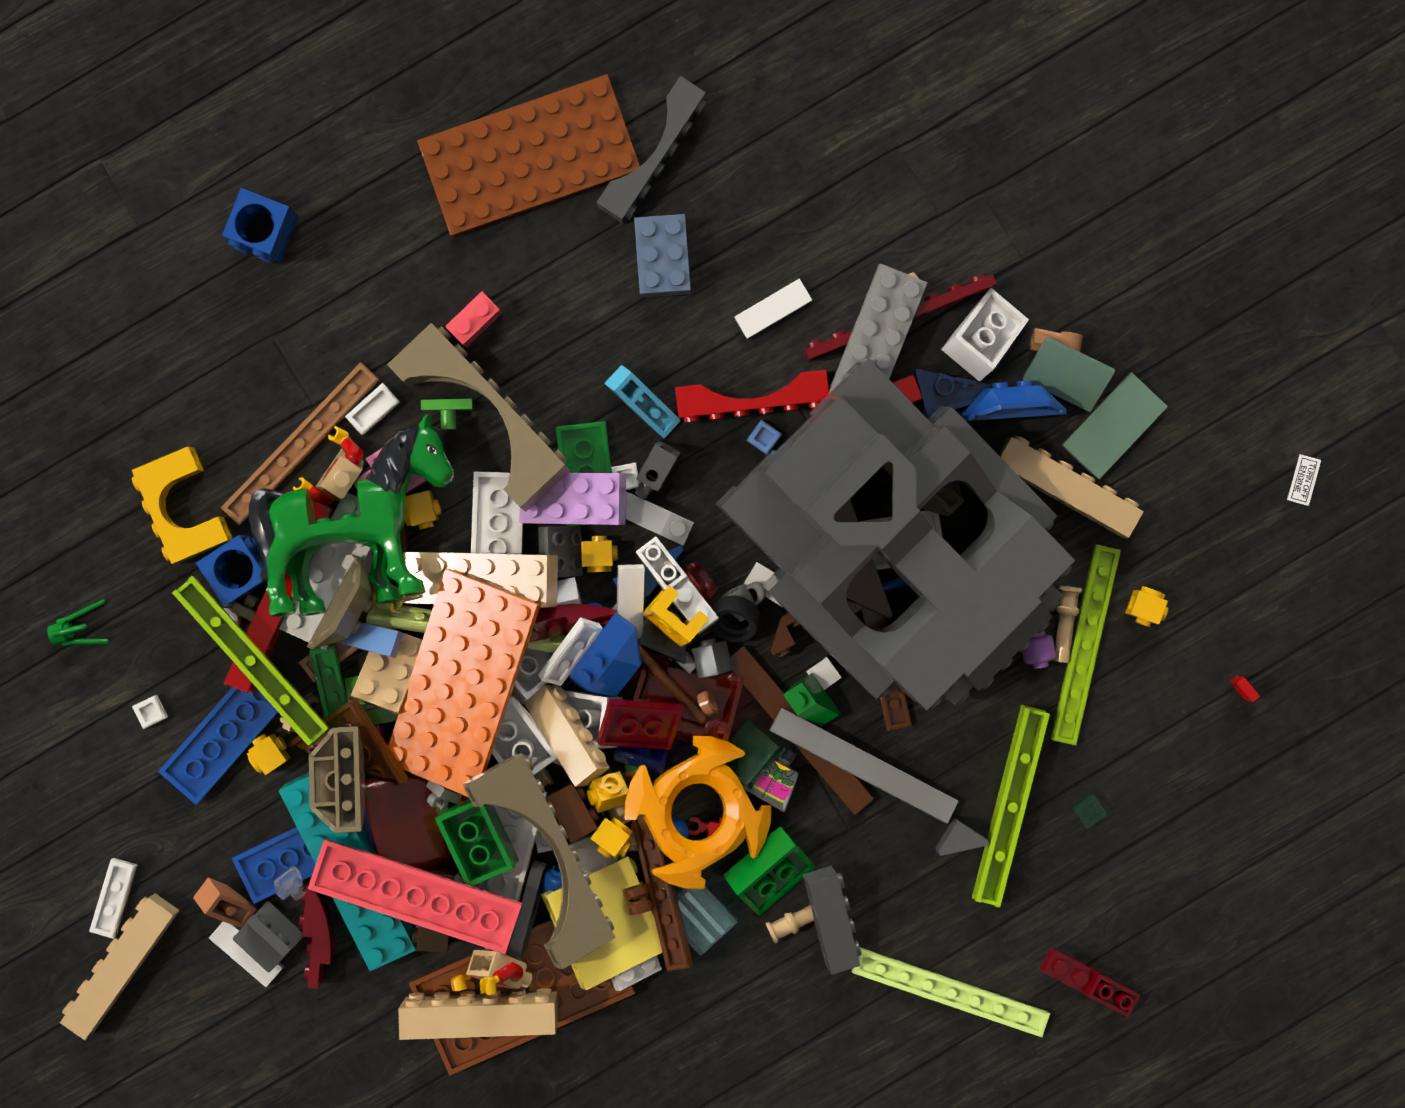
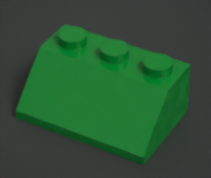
M780 826L768 835L757 858H751L750 853H748L723 876L737 896L760 916L803 879V874L813 871L816 866Z

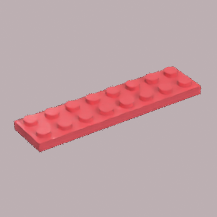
M327 838L323 841L308 886L309 890L503 954L507 951L522 906L521 902Z

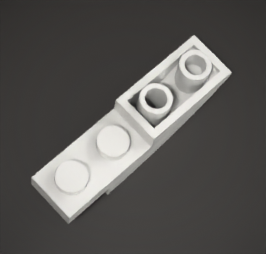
M654 537L636 551V554L663 590L670 585L678 592V596L673 601V604L688 622L699 611L709 618L699 630L698 635L719 620V617L693 586L687 575L657 537Z

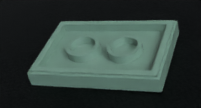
M1046 336L1025 372L1023 380L1032 381L1033 385H1041L1049 393L1091 412L1112 378L1115 369Z

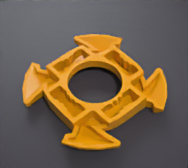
M693 736V746L698 748V755H694L662 773L654 781V785L651 783L646 766H639L630 782L625 799L624 819L636 820L639 814H642L660 850L666 857L674 861L665 866L654 868L652 870L653 875L675 886L686 889H704L706 880L701 877V870L733 852L745 838L751 858H757L766 841L771 824V805H761L759 810H755L736 774L724 764L745 755L743 750L728 741L715 737ZM697 783L706 784L712 787L722 800L724 809L723 819L718 829L711 836L701 840H689L683 837L673 824L671 816L672 804L678 793L685 787Z

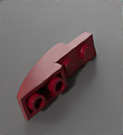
M583 604L540 607L529 642L561 635L567 636L580 617L600 623L601 627L604 628L617 611L606 607Z
M308 884L302 890L301 903L305 904L304 913H301L299 918V929H303V937H312L307 943V955H310V965L305 967L304 979L308 980L307 988L318 989L322 984L324 964H331L335 959V937L332 917L324 895L309 890Z
M1052 947L1039 969L1043 973L1127 1017L1130 1016L1141 996L1107 975Z

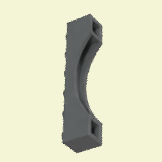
M682 76L678 78L666 97L667 121L662 139L656 150L638 169L622 178L610 181L597 201L598 208L621 223L626 218L630 220L638 208L635 204L640 197L644 199L651 189L650 181L654 176L656 178L660 176L665 168L664 160L668 155L670 157L674 155L679 146L677 143L681 135L686 136L693 125L690 122L695 113L700 115L707 104L704 101L706 92Z

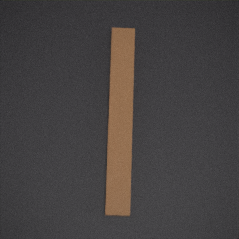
M360 362L230 497L221 509L238 525H242L249 517V503L254 493L263 488L275 490L380 380Z

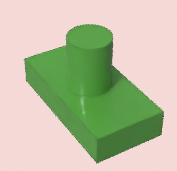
M473 399L421 400V410L424 412H441V430H455L456 411H475V401Z

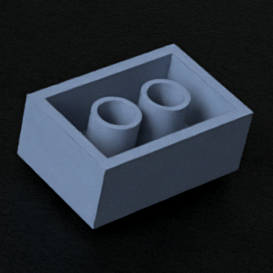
M685 214L634 218L640 298L690 294Z

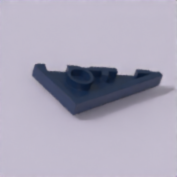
M922 369L913 370L915 381L922 396L921 403L925 417L931 416L940 406L952 407L953 409L968 406L984 388H993V384L981 383L961 377H952L941 373H932Z

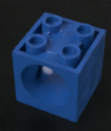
M240 188L222 236L229 240L228 245L240 252L248 254L249 251H252L253 255L268 263H272L273 260L281 262L299 215L289 206ZM261 213L272 214L271 219L274 222V229L271 235L262 242L250 243L246 232L249 221Z
M238 535L196 562L223 606H231L235 602H241L247 598L248 594L251 595L268 584V581L260 579L263 560L254 539L248 535ZM235 552L248 555L253 564L252 577L243 587L240 584L231 583L226 574L227 561Z

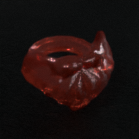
M697 562L686 565L685 574L704 599H711L718 590L714 580L709 577L708 573Z

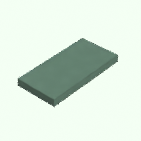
M1130 372L1061 446L1099 480L1168 406Z

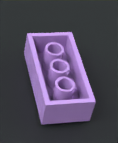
M567 473L528 511L525 512L520 508L519 523L626 525V474Z

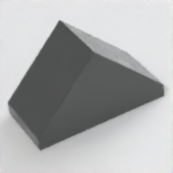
M954 818L935 848L938 855L942 856L988 846L989 842L984 836Z

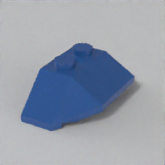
M1017 381V386L1008 387V382L993 383V388H984L961 417L964 420L972 421L1066 414V408L1041 385H1032V381Z
M615 612L567 679L587 693L616 697L642 664L637 639V627Z

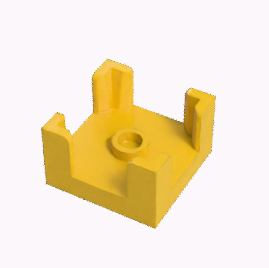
M669 585L664 591L661 590L642 615L681 647L691 642L709 618L699 611L690 622L686 619L682 623L678 616L667 610L678 596V592Z

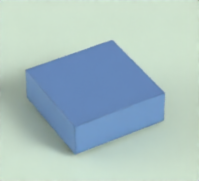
M761 420L746 441L767 455L781 436V433Z

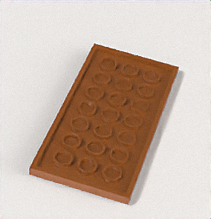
M607 74L417 140L451 237L622 178L640 167Z
M549 919L532 928L526 954L522 962L527 964L526 972L532 974V981L527 988L521 986L519 989H525L526 993H533L541 988H550L552 992H558L559 1022L557 1028L635 994L632 985L621 991H616L611 978L588 990L581 988L572 966L569 965L564 969L556 968L544 946L545 943L550 941L555 929L552 920ZM510 939V942H509L507 951H506V953H505V955H507V956H508V953H509V947H510L511 939ZM485 948L482 949V950H484V951H494V950H491V949H488V950H486ZM472 954L410 981L409 985L412 992L424 993V996H434L437 992H449L450 995H460V992L475 991V994H481L480 979H476L473 982L466 980L467 989L452 990L451 979L454 976L466 974ZM496 985V990H500L501 994L511 993V990H515V988H505ZM541 1035L434 1039V1042L450 1076Z

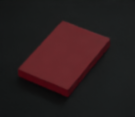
M609 699L597 737L598 745L671 750L684 708L682 704Z

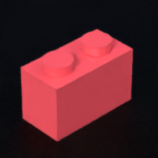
M481 291L445 327L467 348L502 312Z

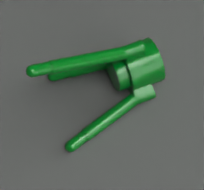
M102 599L65 618L57 619L56 624L49 625L47 628L50 642L53 645L62 643L63 647L75 644H108V639H71L76 631L86 629L87 625L72 626L71 623H67L105 604L106 601Z

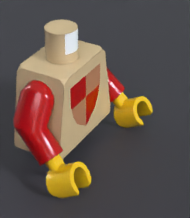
M337 426L334 427L337 430L336 435L332 436L329 434L328 438L341 445L342 448L316 487H313L311 483L302 477L299 478L302 481V485L299 488L293 487L294 490L308 489L311 498L325 506L331 505L335 500L339 501L345 497L360 475L364 463L362 460L364 456L362 449L351 438H348L349 434L347 431Z
M474 950L466 974L454 976L451 979L453 991H461L467 989L466 980L473 982L476 979H480L481 994L492 995L496 993V985L519 989L521 986L527 988L531 984L532 974L526 972V963L497 951Z

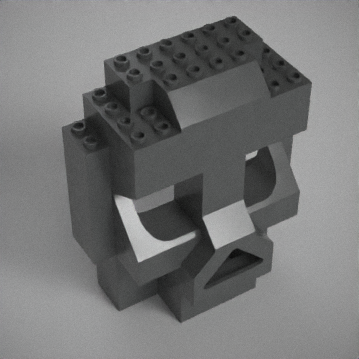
M869 358L859 359L841 377L843 380L809 413L811 417L777 451H772L737 487L733 486L716 505L779 567L762 587L867 692L876 699L879 696L883 697L891 690V684L894 682L907 696L926 710L930 707H936L943 697L956 705L958 702L961 703L970 695L969 690L972 687L980 691L982 688L985 689L991 685L995 679L993 676L1000 669H1006L1012 663V657L1018 651H1024L1030 645V639L1036 633L1039 634L1048 627V621L1052 618L1049 612L1057 608L1060 603L1058 600L1063 596L1052 584L1059 577L1062 578L1072 569L1070 565L1075 560L1047 532L1054 525L1053 520L1057 515L952 407L940 406L927 419ZM889 462L893 466L892 519L889 522H836L834 514L884 463ZM956 480L966 485L984 504L988 514L985 529L961 555L932 528L920 512V509L942 487ZM876 554L919 596L896 621L881 629H871L865 626L850 609L846 597L851 580Z

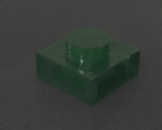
M1092 793L1071 807L1086 829L1107 816V813Z

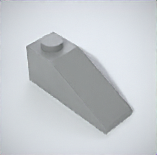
M626 492V520L680 545H684L694 522Z

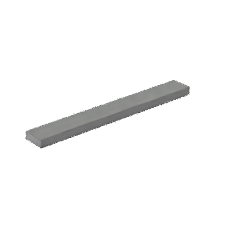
M780 708L769 730L944 823L949 822L958 803V800L783 708Z

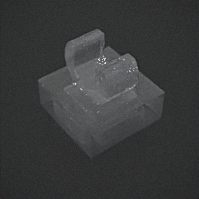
M292 866L274 881L276 894L282 900L291 895L293 899L298 901L305 895L302 891L301 872L295 866Z

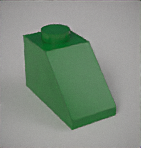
M812 673L793 684L783 694L798 716L819 727L841 714Z

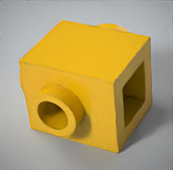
M428 490L406 496V525L418 526L419 530L434 527L433 522L439 521L438 515L442 513L438 499L434 500L432 491Z
M592 536V541H581L582 567H587V572H611L613 561H618L617 545L613 546L612 540L607 541V536Z
M1142 586L1141 591L1133 590L1125 614L1136 617V623L1150 627L1151 623L1159 625L1160 621H1164L1167 616L1168 607L1166 605L1168 601L1164 600L1165 594Z
M264 733L252 741L254 746L247 753L254 769L258 773H264L265 775L291 759L286 751L288 747L285 741L280 736L276 737L275 734L267 737Z
M620 771L592 779L587 791V798L589 803L594 805L597 813L625 805L628 788Z
M615 817L611 821L605 818L590 839L599 846L597 851L607 859L611 855L617 859L619 855L624 857L631 848L630 840L632 838L630 835L633 831Z

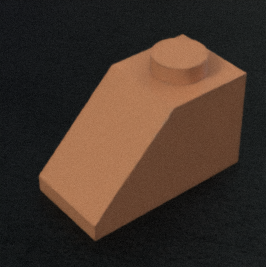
M209 877L193 897L204 914L242 928L257 910L255 905L228 885Z

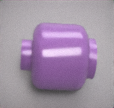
M1043 631L1039 634L1036 633L1030 639V645L1022 651L1023 661L1026 664H1033L1034 669L1048 667V662L1056 657L1053 637L1046 635V632Z

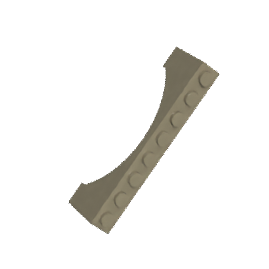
M432 323L429 324L387 365L410 388L415 384L425 382L455 383L479 392L495 405L505 422L511 444L510 476L508 485L503 490L522 510L528 511L570 471L565 465L568 459L558 449L553 452L548 447L551 441L542 432L536 434L531 429L535 424L525 414L520 417L514 411L518 406L508 396L503 399L498 394L501 388L491 378L486 381L481 376L485 371L475 361L470 364L465 359L468 353L458 343L453 346L448 341L452 336L442 326L437 329Z
M515 754L462 783L473 807H481L485 804L511 811L537 828L551 846L561 873L562 902L554 932L550 941L545 943L544 946L554 966L564 969L615 938L612 932L614 926L609 917L604 916L601 910L603 904L596 893L593 894L589 886L591 880L585 871H581L577 863L580 861L579 856L573 848L570 849L566 841L568 835L563 826L558 825L555 819L556 811L550 802L547 803L543 795L545 790L542 783L538 779L535 780L531 772L533 770L531 761L527 756L524 757L523 754Z

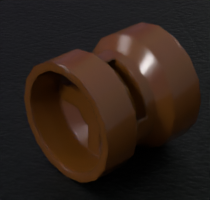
M647 883L623 889L624 898L629 903L627 910L630 916L654 909L652 901L648 899L649 888Z

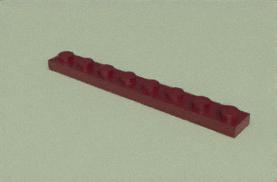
M981 274L970 279L971 284L962 286L961 283L947 288L948 293L939 296L938 292L924 297L925 302L918 305L913 319L993 288L997 284L994 276L986 277L985 274ZM841 330L832 334L831 340L822 342V339L807 344L808 349L804 351L807 362L846 347L852 331L846 333L845 330Z

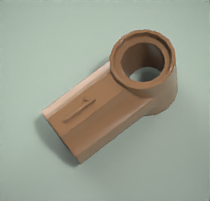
M1037 328L1034 329L1031 336L1030 350L1037 352L1046 336L1079 352L1083 335L1077 333H1057Z

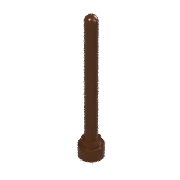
M639 644L641 661L700 724H705L707 716Z

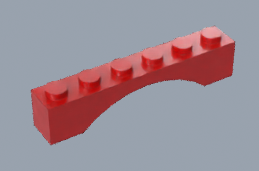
M826 370L800 373L790 384L768 396L754 399L725 397L710 391L701 384L675 387L678 418H684V423L699 421V416L709 415V420L724 418V413L734 412V417L749 415V410L759 409V414L774 412V407L784 406V411L799 409V404L809 403V408H815L829 394L827 372Z

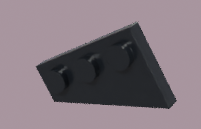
M672 602L667 610L678 616L681 622L684 623L686 618ZM647 620L639 644L644 648L685 664L686 644L680 647Z

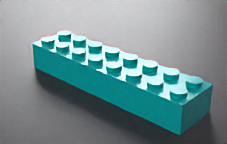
M309 773L285 783L280 788L279 793L315 864L325 838L376 854L363 827L361 832L334 833L310 809ZM332 897L369 971L416 951L417 943H413L414 928L411 923Z

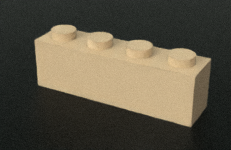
M544 685L524 703L575 787L589 786L592 779L600 777L610 768L604 753L593 742L592 734L583 726L579 713L570 705L566 692L559 685Z

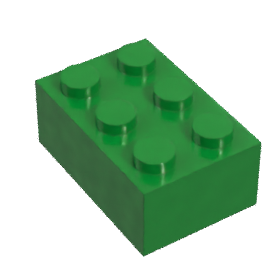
M470 799L441 811L435 818L465 884L474 886L513 869L518 863L517 854L494 806L484 804L481 807H473Z

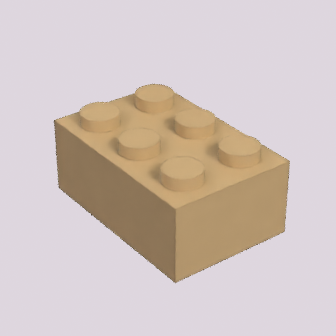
M379 626V627H382V628L394 630V629H391V628H389V627ZM403 633L396 658L369 651L351 696L353 698L356 697L360 702L392 714H400L422 640Z

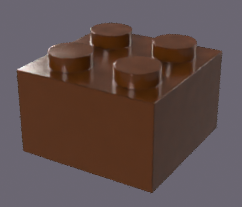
M570 780L548 793L546 801L553 805L556 811L555 817L565 829L570 843L598 828L601 814L597 813L594 805H590L588 802L585 786L575 787Z

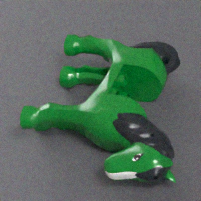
M425 415L419 425L416 424L407 429H400L393 437L389 438L372 464L371 471L366 476V479L358 481L357 491L361 517H357V514H347L341 516V520L331 521V518L316 520L313 501L308 489H298L282 493L273 489L263 488L254 493L249 503V520L253 539L263 560L260 579L268 581L266 591L270 599L269 612L271 617L288 616L296 613L295 603L286 593V572L292 580L291 596L293 600L299 602L300 616L320 615L326 612L324 601L316 596L311 587L309 569L315 553L326 545L360 544L373 549V561L368 574V580L377 590V604L396 603L402 601L403 597L420 595L426 592L423 580L411 574L405 564L400 533L405 523L407 512L406 491L411 475L415 474L424 477L433 486L442 488L446 487L454 477L453 469L444 453L443 432L431 425L430 415ZM275 500L270 507V501ZM391 579L395 580L399 587L393 585Z

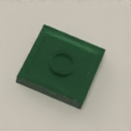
M747 719L729 741L743 750L745 755L724 764L736 774L743 784L751 789L783 749Z

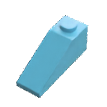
M622 365L604 383L662 438H665L681 421L631 371Z

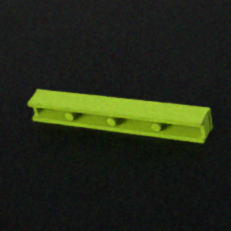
M191 576L179 589L172 592L308 746L312 747L331 730L196 577Z
M1021 704L987 836L989 845L984 848L972 894V899L976 902H984L996 907L1001 906L1050 716L1045 710Z

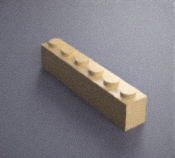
M1020 436L1010 437L1006 440L998 455L1025 483L1122 538L1130 537L1144 512L1138 508L1139 504L1129 498L1123 500L1117 497V491L1106 485L1101 488L1094 484L1095 479L1085 473L1079 475L1073 472L1074 467L1060 460L1057 463L1050 459L1052 456L1050 453L1041 448H1038L1037 451L1028 446L1030 442Z
M156 893L149 898L144 897L136 907V910L139 912L134 919L130 917L121 928L124 932L119 940L115 938L106 949L109 954L105 960L100 959L92 969L94 975L90 981L86 979L78 988L77 993L80 994L75 1002L71 1000L62 1011L65 1016L60 1023L84 1040L94 1033L180 911Z

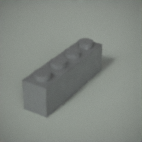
M828 866L803 874L824 962L829 972L833 975L860 966L858 956L861 955V949L857 940L854 941L853 933H856L852 918H848L847 911L850 910V905L846 895L843 896L841 888H845L841 873H836L832 866Z

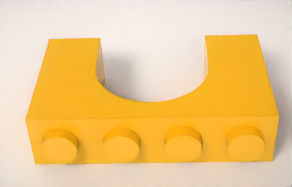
M189 446L132 470L134 475L132 477L133 485L137 491L142 493L144 498L142 506L145 512L151 515L154 522L152 524L153 532L157 538H161L164 545L162 553L171 564L184 562L224 545L233 539L224 517L213 518L192 528H182L175 524L167 513L166 497L170 489L179 481L204 471L195 448Z

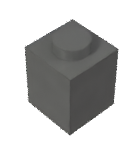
M715 638L700 641L701 646L692 649L698 678L719 675L733 670L726 641L716 642Z

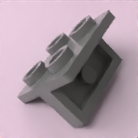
M581 526L538 527L539 555H558V577L582 576Z
M266 902L255 915L249 918L241 930L233 937V941L269 973L303 936L302 932L270 902Z

